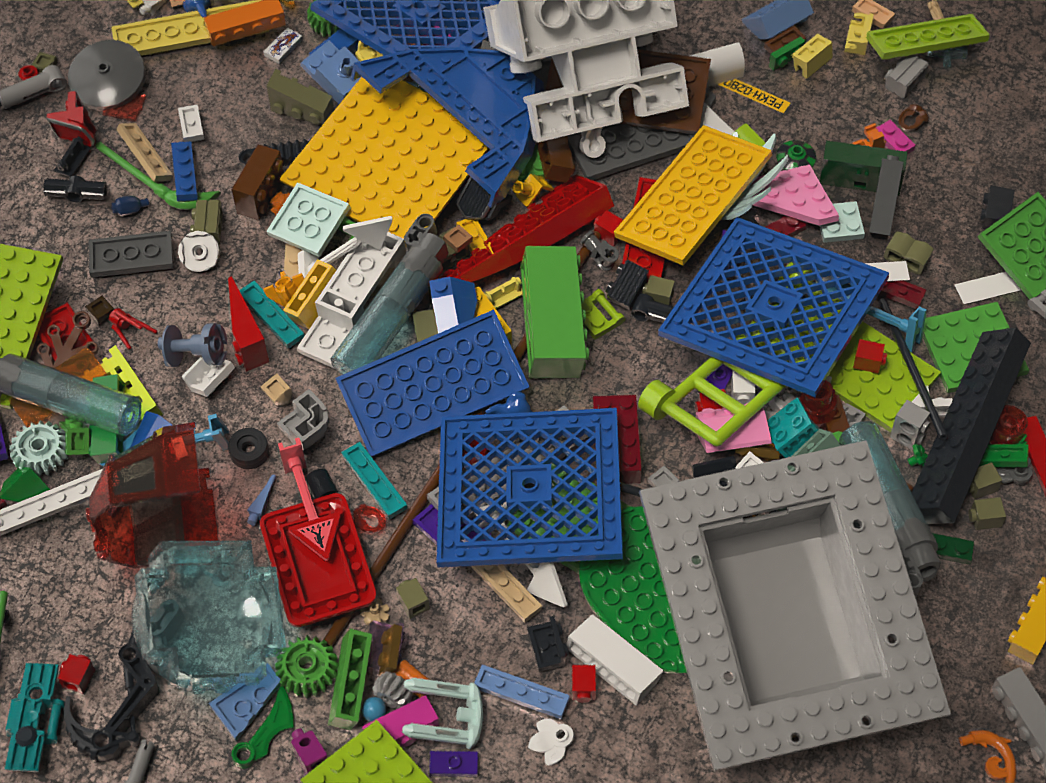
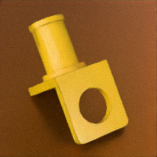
M531 173L524 182L515 181L519 185L514 184L512 187L515 196L527 207L531 205L542 189L554 190L543 177Z

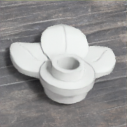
M543 719L536 723L539 732L530 739L528 748L535 752H545V763L547 766H551L564 758L566 747L574 740V732L566 724L558 725L552 719ZM565 732V737L558 739L559 733Z

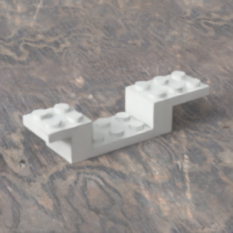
M388 232L381 249L363 242L348 252L315 302L318 317L298 345V353L333 369L336 367L366 321L363 306L388 268H399V262L407 253L408 249L405 247L403 238Z

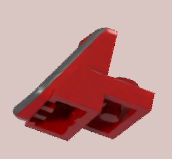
M76 91L68 92V100L65 102L67 111L47 114V121L51 129L60 138L72 141L74 138L81 137L84 140V145H96V127L90 119L87 109Z

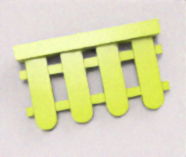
M115 345L109 349L112 357L109 359L105 357L102 359V364L91 371L88 369L84 371L85 375L80 378L79 384L83 389L88 390L93 386V378L118 374L116 371L120 368L122 369V372L118 375L125 383V408L131 404L134 407L125 413L124 434L126 435L130 432L128 428L142 420L146 411L160 416L163 413ZM131 383L132 387L128 389L126 386ZM141 398L143 402L138 404L136 401Z

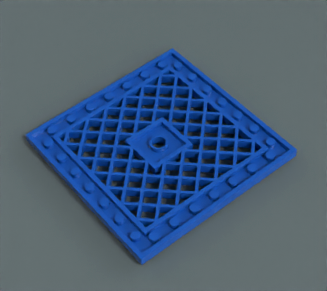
M316 0L311 3L310 10L382 55H388L409 49L455 47L479 49L483 40L489 41L485 14L481 10H484L483 7L499 4L500 0ZM446 35H454L455 37H446Z
M736 217L659 328L658 336L816 397L889 279V272ZM751 248L755 249L754 252L746 253L745 251ZM770 255L774 256L773 259L765 260L764 258ZM759 258L760 262L751 264L750 260ZM745 262L746 264L741 267L736 266L737 263ZM789 262L793 263L792 266L784 267L783 265ZM778 265L779 269L770 271L769 267ZM764 269L765 271L760 274L755 273L756 270ZM808 269L812 270V273L803 274L802 272ZM748 272H749L750 275H751V276L742 278L740 274H744V273H748ZM797 272L798 276L789 278L788 274ZM732 276L736 277V280L727 282L726 278ZM783 276L784 280L775 282L774 278ZM831 276L832 280L823 282L822 278ZM817 280V283L809 285L808 281ZM754 283L756 286L746 289L745 285ZM802 283L803 287L794 289L793 285ZM850 283L851 287L843 289L841 286ZM736 287H740V288H741V290H739V291H735V292H732V291H731L732 288H736ZM836 287L837 289L836 291L832 292L827 291L828 288ZM726 290L727 294L718 296L716 293L719 291ZM820 290H821L822 293H823V294L814 296L812 292H816V291H820ZM807 294L808 298L803 299V295ZM743 297L746 299V301L737 303L735 300ZM841 297V302L833 303L832 299ZM730 301L732 304L724 307L721 305V303ZM826 301L828 304L819 307L817 303ZM778 302L779 305L772 306L769 303ZM715 304H716V306H717L716 309H712V310H708V309H707V306H711V305H715ZM812 305L813 309L804 310L803 307ZM746 309L745 313L741 314L740 310ZM731 312H735V313H736V316H732V317H728V318H727V316H726L727 313H731ZM832 312L833 316L824 318L823 314ZM721 315L722 319L712 321L711 317ZM817 316L819 320L810 322L808 318ZM703 319L707 320V323L700 325L696 322ZM754 319L756 322L749 325H746L745 321ZM801 319L804 321L803 324L795 325L793 322ZM740 323L741 327L732 329L730 326L732 324ZM774 326L775 331L765 332V328ZM726 327L725 331H716V328ZM823 327L824 331L815 333L813 330L815 328ZM757 330L760 331L759 335H750V332ZM808 330L809 335L800 337L799 332ZM745 334L746 338L736 340L735 336ZM793 334L795 337L789 340H785L784 336ZM779 338L780 342L771 344L769 341L771 339ZM764 341L765 346L756 348L755 343ZM813 342L815 346L805 348L804 344ZM797 345L800 348L799 350L790 351L789 347ZM784 349L785 353L776 355L774 352ZM804 357L805 361L796 363L794 359Z
M617 408L441 417L437 567L623 559ZM584 434L590 437L585 443L579 439ZM562 435L567 438L564 443L557 440ZM540 436L545 439L542 444L535 442ZM519 437L523 442L517 446L513 442ZM497 438L501 443L495 447L491 443ZM476 440L479 444L472 448L469 444ZM594 443H596V451L591 448ZM572 444L579 447L574 452L569 449ZM550 445L557 448L552 453L546 450ZM528 446L534 448L530 454L524 451ZM506 447L512 450L508 455L502 452ZM484 448H486V449H488V450L490 451V452H489L487 455H485V456H483L482 454H480V452H481ZM463 449L468 452L465 456H463ZM584 452L591 455L586 460L580 457ZM562 453L568 456L564 461L557 458ZM540 454L546 457L541 462L535 459ZM519 455L523 460L517 464L513 459ZM497 456L501 460L495 465L491 460ZM475 457L479 461L472 466L468 462ZM575 461L579 466L573 470L569 465ZM595 461H596V468L591 465V464H592L593 462H595ZM551 462L557 466L553 470L552 465L550 464ZM484 466L490 469L485 474L479 471ZM505 466H506V473H505L503 470H501V469L504 468ZM463 467L468 470V471H466L464 474H463ZM585 469L591 473L586 478L580 475ZM562 471H565L567 474H569L564 479H561L559 476H557ZM495 474L501 477L496 483L491 480ZM475 475L478 480L472 484L468 479ZM596 478H597V487H596L594 484H592V482H593ZM574 479L580 483L575 488L569 485ZM552 480L557 483L554 488H552ZM527 483L535 484L533 488L528 489L524 487ZM484 484L490 487L485 492L479 489ZM505 484H506V491L501 488V487H502L503 485H505ZM462 485H464L467 488L463 493ZM585 488L591 491L587 496L580 493ZM562 489L569 492L565 497H561L558 494ZM495 492L501 495L496 501L490 498ZM474 493L478 498L471 502L467 498ZM596 497L598 505L592 502ZM552 498H553V499H554L555 501H557L558 503L555 504L553 507H550V506H552ZM573 498H577L580 501L576 506L569 503ZM486 502L490 506L483 511L479 506ZM505 502L507 504V510L501 506ZM462 503L467 506L463 511ZM586 506L592 510L587 515L581 512ZM563 507L569 510L564 516L558 513ZM540 508L546 511L541 518L535 514ZM519 509L524 514L517 519L512 514ZM496 510L501 515L494 520L490 515ZM472 512L478 515L474 520H470L467 517ZM597 515H598V524H597L595 521L592 520V519H594ZM574 516L580 519L576 525L570 522ZM552 517L558 520L553 526L547 523ZM529 518L535 521L530 527L524 524ZM506 519L512 522L507 528L501 525ZM485 520L489 525L482 529L478 525ZM463 522L466 526L461 530ZM586 525L592 528L588 534L581 530ZM563 526L569 529L565 535L558 531ZM540 527L546 530L542 536L536 533ZM517 528L523 531L519 537L512 534ZM497 529L500 532V534L496 538H493L491 535H489L492 531ZM474 530L478 535L471 540L466 535Z

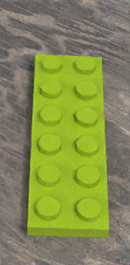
M973 14L868 31L866 39L882 60L964 45L979 44L989 41L990 34Z

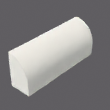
M739 42L690 55L711 59L707 87L744 77L745 60Z
M593 614L568 637V651L585 665H596V674L636 706L650 693L663 674V670Z

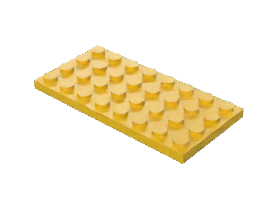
M703 125L614 231L615 238L684 265L772 157V151Z

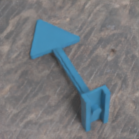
M849 284L841 285L843 289L851 287ZM836 287L827 289L828 292L837 290ZM873 306L869 309L868 315L894 325L906 333L905 342L911 353L914 350L915 342L918 344L922 342L927 309L919 306L909 317V320L898 318Z
M217 414L208 416L209 429L203 430L201 433L182 437L186 446L205 441L206 443L216 441L223 451L228 450L229 441L224 437V434H228L229 429ZM137 430L123 441V460L126 458ZM121 461L102 463L100 465L108 467Z

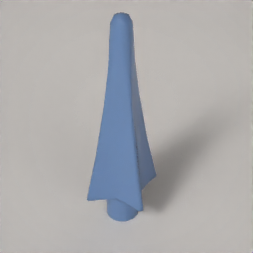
M271 475L261 493L247 509L250 514L247 520L248 524L254 526L257 520L260 521L264 516L276 475Z

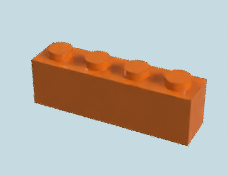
M262 0L204 17L206 31L212 46L286 25L284 11L279 0Z

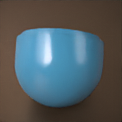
M378 697L368 698L363 703V716L370 722L384 716L386 713L385 702Z

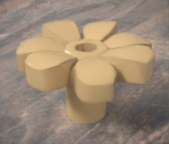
M376 599L373 604L361 609V616L365 617L364 623L367 626L373 622L374 626L378 627L381 625V621L387 622L389 620V615L387 614L390 611L387 604L382 605L381 599Z

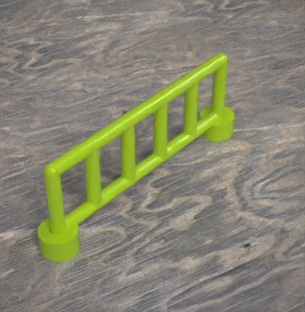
M790 262L786 267L792 266L793 263ZM808 269L802 272L803 274L812 273V270ZM796 272L788 274L789 278L798 276V274ZM780 276L778 281L784 280L783 276ZM812 280V281H808V284H809V285L814 284V283H812L813 280ZM800 283L793 285V287L796 289L803 287V285ZM821 290L812 292L814 296L823 294ZM838 298L832 299L833 303L842 301ZM826 301L820 302L824 305H828ZM774 302V303H772L771 305H772V306H777V305H779V303H778V302ZM803 319L793 321L795 325L804 323ZM821 327L813 329L815 333L824 331ZM759 330L750 332L751 336L760 334ZM745 334L735 336L736 340L746 338ZM774 339L769 340L771 344L778 342ZM764 341L757 343L760 346H765ZM784 349L774 351L776 355L785 353ZM710 357L674 390L660 380L652 381L642 392L638 401V407L655 420H661L666 415H669L713 446H720L786 386L717 358ZM804 357L794 359L796 363L805 361ZM724 364L763 390L750 402L743 405L705 379ZM696 389L733 413L734 416L715 431L676 404L692 390Z

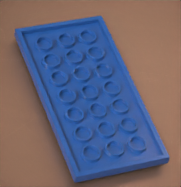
M494 310L335 378L371 457L440 428L441 417L470 415L508 398L515 392H522L530 388Z

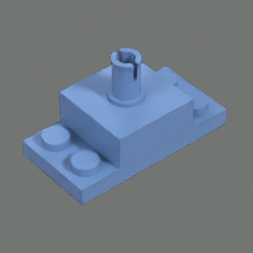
M330 40L304 59L300 65L338 104L342 102L360 79L351 80L353 65L355 62L360 61L345 46L339 50Z

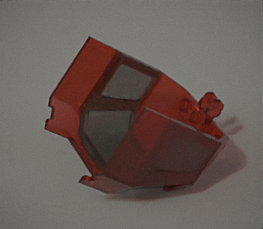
M195 422L162 427L154 431L153 435L117 456H114V454L109 455L89 497V508H86L87 521L90 522L92 533H95L93 548L99 560H107L110 563L136 569L220 555L213 489H208L206 478H210L209 467L198 469Z

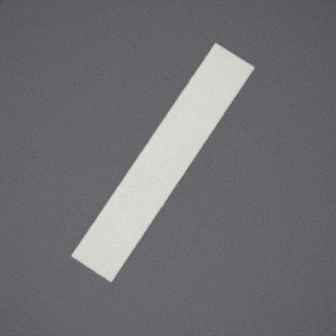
M1007 272L955 284L963 304L1021 290Z

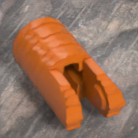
M407 660L401 661L393 672L398 676H402L404 680L411 678L430 680ZM413 692L418 698H421L426 695L422 693Z

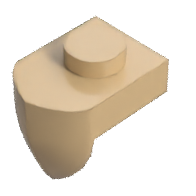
M277 373L261 386V390L276 406L289 404L292 398V389Z

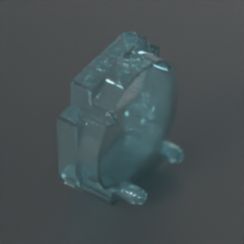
M161 541L148 556L149 569H140L134 576L136 596L132 606L131 622L135 642L142 654V659H145L149 665L157 666L159 675L168 680V686H176L178 689H184V692L192 691L193 694H203L209 690H215V693H226L237 683H245L246 686L258 685L267 676L265 657H276L286 648L277 568L254 567L251 541Z

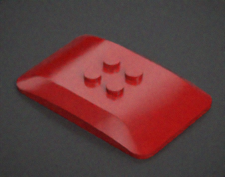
M333 493L312 500L319 518L336 512L341 514L328 561L317 555L288 530L291 526L309 521L303 503L267 513L260 519V528L289 624L294 627H302L373 604L377 598L375 586L347 500L342 494Z

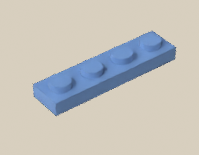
M485 665L481 666L474 682L482 692L558 719H562L570 699V695Z

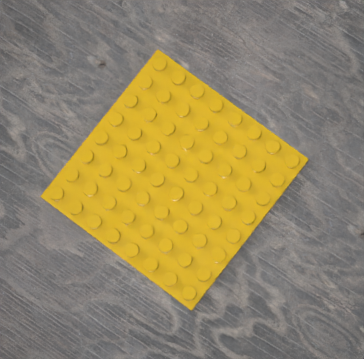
M361 77L279 180L292 188L298 182L349 203L351 208L346 216L357 222L392 216L393 221L388 232L404 239L406 232L419 215L427 213L433 216L434 221L437 219L468 178L469 174L465 172L466 167L486 154L489 148L429 93L405 81H400L380 94Z

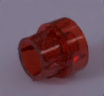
M825 380L816 397L802 392L800 401L815 424L827 423L835 417L837 413V394H835V389L827 380Z
M1005 405L990 438V442L992 444H1016L1023 438L1028 426V420L1024 412L1015 406Z

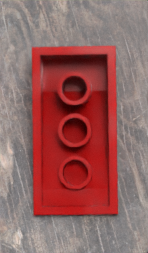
M231 276L228 277L231 323L234 338L231 344L235 351L234 356L238 365H243L247 372L269 363L265 339Z

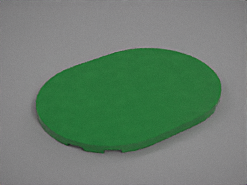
M631 506L621 509L623 559L580 561L579 580L583 595L599 620L660 667L663 673L687 674L643 506Z

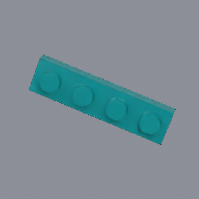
M255 280L239 290L247 306L287 349L304 338L302 330L273 300L266 296L264 290Z
M361 442L341 452L343 459L389 520L408 509L406 502Z

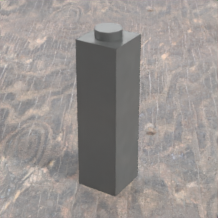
M887 155V159L882 158L869 232L890 235L903 167V161H899L898 156Z

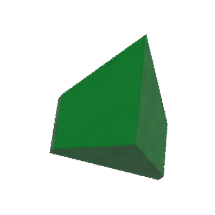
M23 467L21 470L18 468L4 481L0 492V499L21 502L49 491L50 488L30 467Z

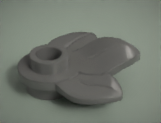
M1029 456L1028 467H999L997 469L1002 483L1014 481L1016 484L1025 485L1033 477Z

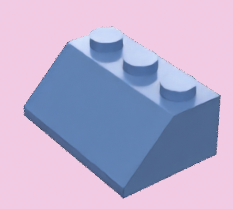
M775 0L741 20L759 39L770 40L777 36L778 33L793 27L794 24L807 21L808 16L814 12L809 0Z

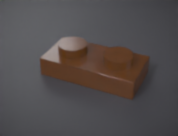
M793 26L765 42L764 49L771 54L800 36L806 43L807 37Z

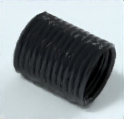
M316 469L307 475L305 480L314 499L338 493L326 469Z

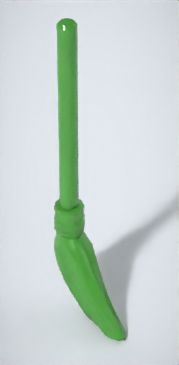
M102 142L96 144V148L154 190L155 195L165 200L173 208L183 210L196 208L197 200H216L221 194L220 191L197 192V200L177 201L176 190L172 191L163 184L153 182L150 177Z

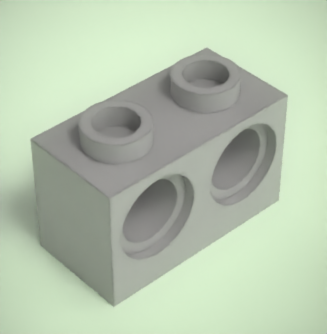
M906 400L896 414L890 438L913 450L912 445L916 443L921 445L927 436L925 432L930 425L928 421L930 412Z

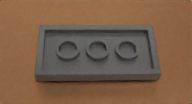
M171 231L89 240V273L91 278L173 268Z

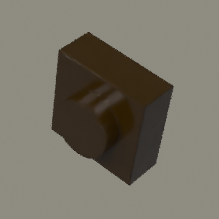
M103 295L85 306L86 311L98 324L107 319L111 312L115 310Z

